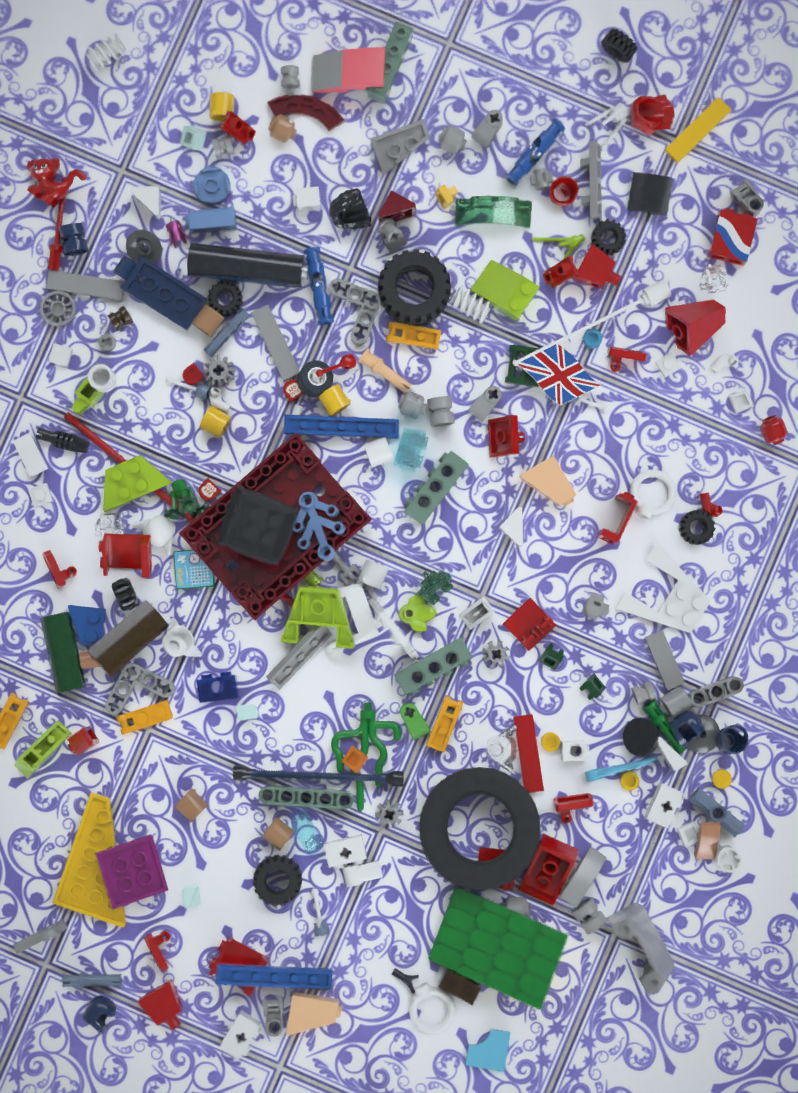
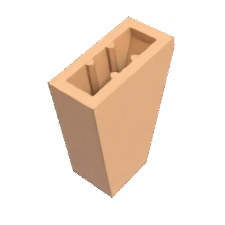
M554 455L519 476L523 482L557 506L563 504L566 507L573 503V498L577 496Z
M293 992L286 1035L336 1023V1017L341 1016L342 1005H339V999Z

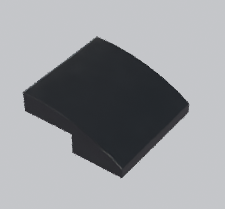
M633 172L627 209L629 211L647 212L649 215L667 216L673 178Z

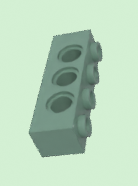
M397 21L395 22L385 46L384 87H368V98L383 104L386 103L413 38L412 27Z
M452 450L449 453L444 452L439 459L441 464L438 468L433 467L427 475L429 477L428 481L425 484L422 482L415 490L418 493L415 498L412 499L410 497L404 505L406 508L404 512L422 526L469 466L468 462ZM444 467H449L452 470V475L445 477L442 475L441 470ZM431 483H439L441 489L438 492L431 491ZM421 497L429 500L427 507L419 506L418 500Z
M462 637L399 671L394 676L404 694L407 695L409 693L412 696L421 691L419 687L424 684L428 687L436 683V678L440 675L446 677L454 672L453 668L460 665L462 668L471 663L469 659L473 658ZM450 652L456 655V661L453 664L447 663L445 659L446 655ZM437 662L440 669L437 673L429 671L430 663ZM416 671L423 674V679L419 683L412 680V674Z

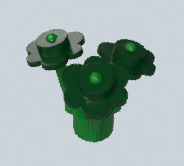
M179 479L171 484L173 490L170 492L172 508L165 510L164 516L174 520L185 516L186 512L187 514L192 513L191 517L195 518L210 505L209 503L199 505L197 498L193 495L191 488L187 486L186 481ZM176 497L178 499H183L182 501L178 502V508L176 507Z

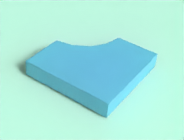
M491 1028L489 1035L484 1041L468 1045L465 1065L504 1072L511 1033Z

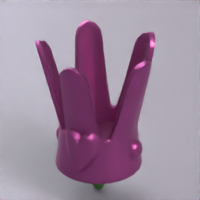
M170 218V222L165 227L167 232H169L171 246L173 243L174 248H177V240H182L183 243L187 244L186 238H189L182 230L179 220L172 221Z

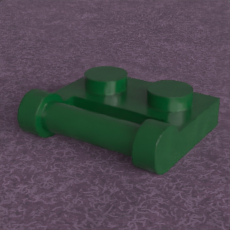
M510 345L509 351L511 354L508 374L505 377L504 383L538 388L537 382L523 369L521 370V377H515L516 366L513 365V360L518 359V353H524V356L540 348Z

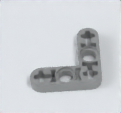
M333 279L329 283L331 295L361 306L351 332V340L355 345H363L368 340L381 306L379 294L342 279ZM338 283H340V287L345 290L346 286H348L349 288L347 290L346 296H343L344 291L342 290L334 292V288L332 286H336ZM352 290H358L361 293L358 299L350 297ZM364 293H367L366 298L372 299L373 297H376V301L378 303H374L373 306H371L370 301L365 299L364 303H362L361 301L364 297ZM369 314L372 318L371 322L368 324L362 323L361 316ZM358 324L363 328H368V331L364 329L362 332V336L365 338L359 341L354 336L360 332V327H357Z
M129 663L123 668L106 702L105 708L111 715L121 713L136 684L165 698L175 693V685L172 681L138 664ZM134 666L135 672H137V674L132 675L130 678V680H132L133 683L131 684L129 681L122 680L123 676L125 678H128L129 672L127 670L128 668H133ZM146 675L154 677L153 685L148 686L144 683ZM158 680H162L159 684L163 686L169 684L171 692L164 694V690L160 687H157V690H155L154 688L158 684ZM122 683H125L129 688L128 692L124 695L118 691V687ZM114 694H116L118 697L125 698L124 701H118L117 706H119V710H111L112 706H110V703H115L117 700V697H114Z
M61 919L13 944V947L18 954L42 941L47 942L55 938L68 927L64 919Z

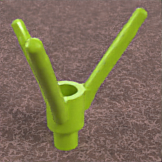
M580 234L564 238L532 237V241L561 242L559 246H566L568 249L563 258L565 259L571 255L575 247L585 241V236Z

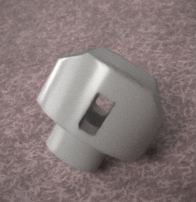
M593 593L586 599L582 612L586 617L597 620L599 615L606 617L610 605L604 603L605 596Z

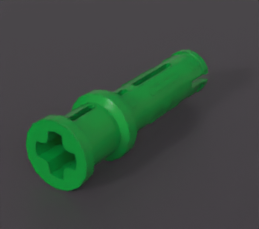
M656 699L650 701L642 710L647 712L674 750L681 754L688 747H682L666 719L667 714L663 713L657 705L658 701Z

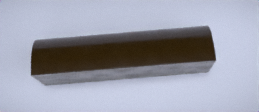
M145 600L88 650V653L111 678L167 629L168 624L160 613Z

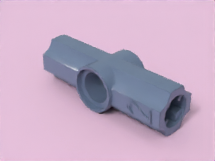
M701 788L695 790L691 795L689 801L714 822H720L721 827L735 838L741 833L745 824ZM718 807L721 809V814L715 818L712 813Z

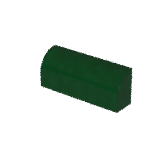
M70 612L40 618L56 694L87 687L83 669H81L80 655Z

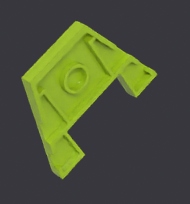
M300 586L290 617L287 620L285 631L281 637V642L298 643L300 624L337 628L336 647L353 649L355 642L340 590L337 588Z

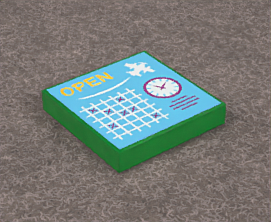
M194 550L173 551L176 590L215 586L214 573Z

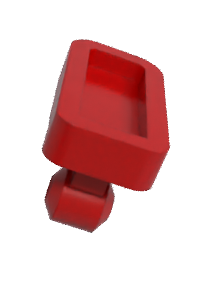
M609 346L607 353L612 356L610 369L613 372L620 370L622 358L646 361L647 358L646 352Z
M51 550L42 553L57 589L66 585L65 580L76 576L77 569L73 566L68 567L67 570L60 571Z
M591 793L553 799L555 810L561 813V821L565 824L570 823L572 820L570 810L588 808L594 805Z
M162 931L154 937L151 933L145 935L143 939L161 972L169 968L158 946L163 944V942L169 941L170 934L167 931Z

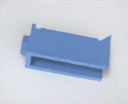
M233 204L229 209L224 207L195 210L193 213L188 210V217H185L186 228H189L192 234L237 229Z

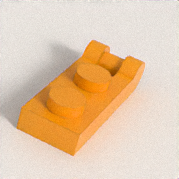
M389 322V335H386V342L438 350L441 330ZM397 330L402 331V337L396 336Z
M14 693L10 694L0 713V748L3 750L6 749L30 702L26 699L18 698V695ZM13 704L19 706L17 711L11 709Z
M445 696L426 746L445 752L462 709L463 701L458 700L457 702L452 700L450 696ZM448 706L454 708L453 714L446 712Z
M168 700L116 716L117 722H120L122 728L120 729L122 735L174 718ZM132 718L134 725L129 726L127 719Z

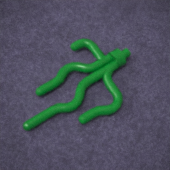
M371 702L364 703V710H360V725L358 728L338 731L331 739V749L336 756V769L339 773L344 771V763L341 762L344 756L338 745L340 739L361 735V751L365 755L368 754L370 739L380 752L375 765L376 775L383 773V766L388 754L386 746L376 735V729L390 728L393 730L394 739L396 741L401 739V729L394 721H376V710H372ZM356 780V804L359 811L364 809V782L362 780ZM376 781L375 785L382 787L383 783Z

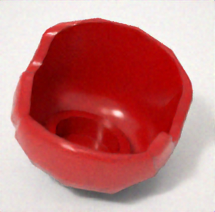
M569 176L557 178L549 188L551 202L561 207L572 204L579 193L577 181Z

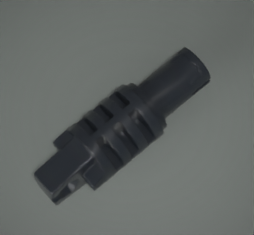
M40 427L37 430V433L40 434H36V439L50 442L54 447L71 452H88L90 442L83 438L59 430L53 432Z

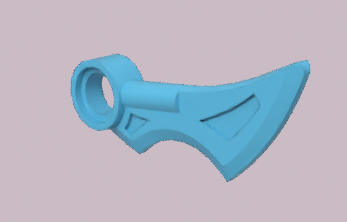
M651 756L623 765L619 764L604 769H592L584 772L587 782L600 780L608 775L648 765L656 761L658 757Z

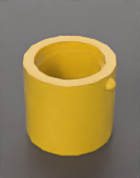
M226 92L211 93L209 118L213 121L224 122L227 111L234 113V95Z
M339 384L330 387L318 397L327 410L328 416L337 415L351 404V399H348Z
M210 406L202 418L200 428L202 431L205 430L221 438L227 430L232 417L216 409L215 406Z

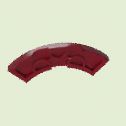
M287 94L267 102L275 117L280 114L284 116L294 114L306 115L323 124L328 132L345 122L335 108L314 96Z

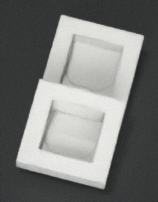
M30 432L13 441L31 477L48 469L43 455L39 451Z

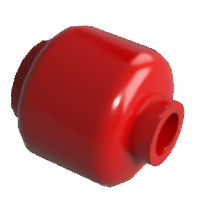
M776 415L762 420L760 431L765 442L773 443V445L782 443L788 434L784 420Z

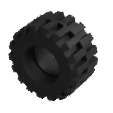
M279 854L272 857L269 856L256 868L253 875V886L255 894H258V898L264 900L265 904H273L276 907L277 905L284 906L297 897L303 880L302 871H300L299 865L292 858L289 859L285 855L279 856ZM279 869L288 875L289 885L285 890L275 891L268 886L266 878L270 871Z

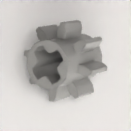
M547 168L533 170V175H530L529 178L531 187L535 186L537 191L550 188L549 184L553 181L552 172L547 173Z

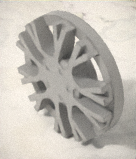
M52 291L42 299L40 313L48 324L61 327L69 324L74 318L76 304L68 293ZM60 294L63 295L61 301H59ZM52 295L56 296V301L54 302L49 298ZM68 297L71 302L64 304V300ZM48 301L52 304L49 306L45 302ZM73 306V309H66V307ZM44 308H50V312L44 314ZM66 312L72 313L69 318L65 315ZM61 316H64L66 321L63 322ZM55 317L59 318V323L53 322Z

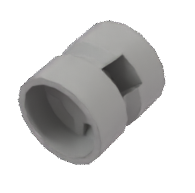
M451 396L427 399L428 411L432 412L429 416L431 427L447 426L455 423L454 412L450 411V408L453 407Z
M592 897L582 901L577 908L572 910L577 921H582L581 926L587 935L594 933L608 921L603 912L597 910L598 905Z

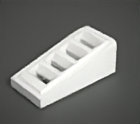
M658 737L657 742L659 743L657 747L671 770L677 771L688 764L661 737Z

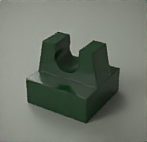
M550 643L538 661L555 670L564 657V650L560 649L557 653L552 650L554 645Z
M593 673L579 689L581 691L588 689L590 694L587 698L591 700L600 696L607 687Z

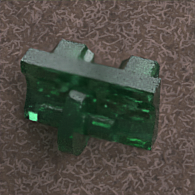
M442 570L438 573L432 571L430 574L424 571L422 573L424 580L420 583L422 588L416 594L430 604L435 605L440 599L436 593L439 589L446 593L453 588L449 580L451 578L450 574Z

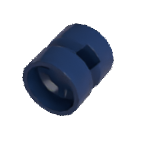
M71 223L59 227L60 238L64 241L62 248L65 256H77L88 252L87 241L83 239L85 236L83 224Z

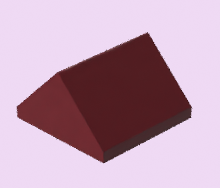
M391 190L378 213V223L385 218H391L394 222L414 217L416 216V204Z

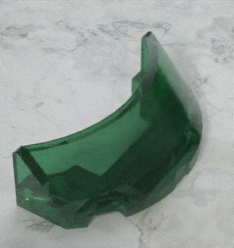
M490 195L471 196L468 199L459 198L456 199L455 226L504 224L530 228L532 201L519 200L516 197Z

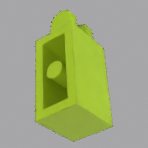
M86 377L75 392L78 397L72 405L73 412L81 415L90 405L94 408L105 394V392L97 391L89 383L88 377Z

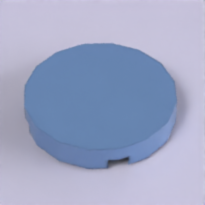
M209 166L201 169L195 176L193 189L201 202L207 205H216L222 203L229 196L231 182L226 172L218 167Z

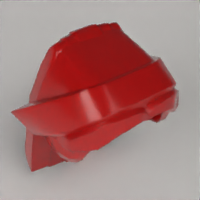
M666 94L656 97L640 96L631 103L630 122L632 127L641 130L648 136H651L656 130L671 129V124H673V119L675 118V110L670 100L667 99Z

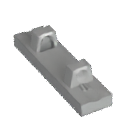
M597 141L589 142V158L580 159V166L583 169H589L590 195L581 196V204L583 206H590V217L594 221H601V145Z

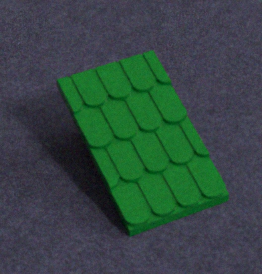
M455 885L428 959L541 1011L569 935Z

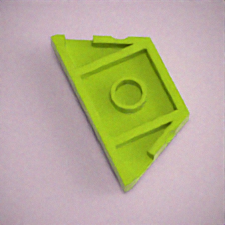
M142 455L105 470L103 511L107 512L172 484V481L166 478L160 470L151 465Z

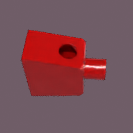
M591 244L578 268L579 274L575 275L573 280L602 289L606 281L617 286L622 276L612 271L616 262L595 245Z
M172 979L140 997L137 1001L157 1026L166 1021L172 1031L181 1025L177 1014L182 1011L183 1006Z

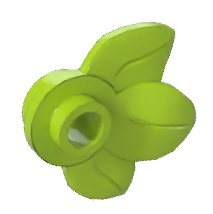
M417 594L410 597L407 605L402 606L399 610L400 620L409 624L417 632L427 631L426 622L433 619L437 614V611L432 606L425 604V594ZM406 611H410L412 616L407 617Z

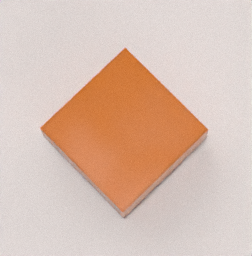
M351 746L341 762L355 773H359L368 756L355 746Z

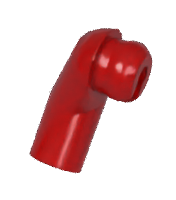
M709 492L700 494L702 510L704 512L706 511L712 517H718L723 513L720 505L717 506L711 503Z

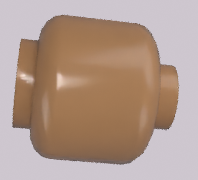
M281 114L277 117L273 116L268 127L270 136L283 143H286L289 139L293 140L297 129L294 128L295 121Z

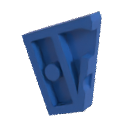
M68 605L81 645H95L103 638L106 609Z

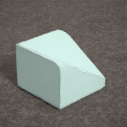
M184 125L180 144L192 150H202L206 131L196 126Z
M256 704L237 705L239 721L257 719L259 717Z
M199 885L185 886L182 890L184 908H191L201 904Z

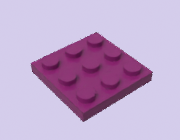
M152 834L95 853L113 910L169 890Z

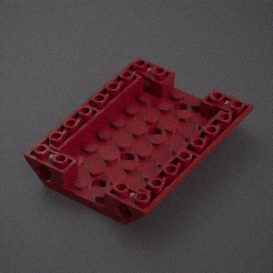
M295 433L182 529L179 534L255 621L325 560L318 556L317 551L320 544L315 530L310 538L311 546L307 550H302L298 547V540L302 538L304 531L301 533L292 531L285 552L277 565L252 558L234 551L225 545H220L217 542L220 527L230 500L238 486L274 498L288 506L296 507L298 509L297 516L301 509L299 505L300 496L305 492L314 493L315 487L323 486L325 493L322 496H317L318 501L327 505H335L339 509V513L336 517H330L325 511L316 509L317 515L333 522H341L345 526L344 533L340 535L333 532L332 529L322 526L328 545L332 546L335 551L372 519L349 492L341 487L321 464V460L300 436ZM311 499L307 500V505L311 503ZM335 508L330 510V514L334 513ZM308 513L303 521L305 529L310 520ZM300 524L296 525V530L300 528ZM341 525L336 527V531L341 529ZM306 541L302 543V547L306 546ZM330 550L326 551L325 556L330 554ZM231 560L238 563V568L235 571L227 569V563Z

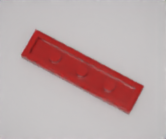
M533 714L514 716L523 786L529 793L544 791Z

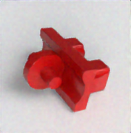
M227 111L226 119L220 128L243 145H246L248 140L252 141L256 130L232 111Z
M568 256L547 269L546 273L543 274V278L547 285L551 284L552 288H555L579 274V271L573 263V257Z

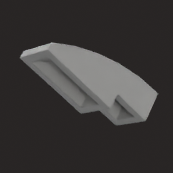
M590 846L569 876V880L559 896L577 908L607 857Z

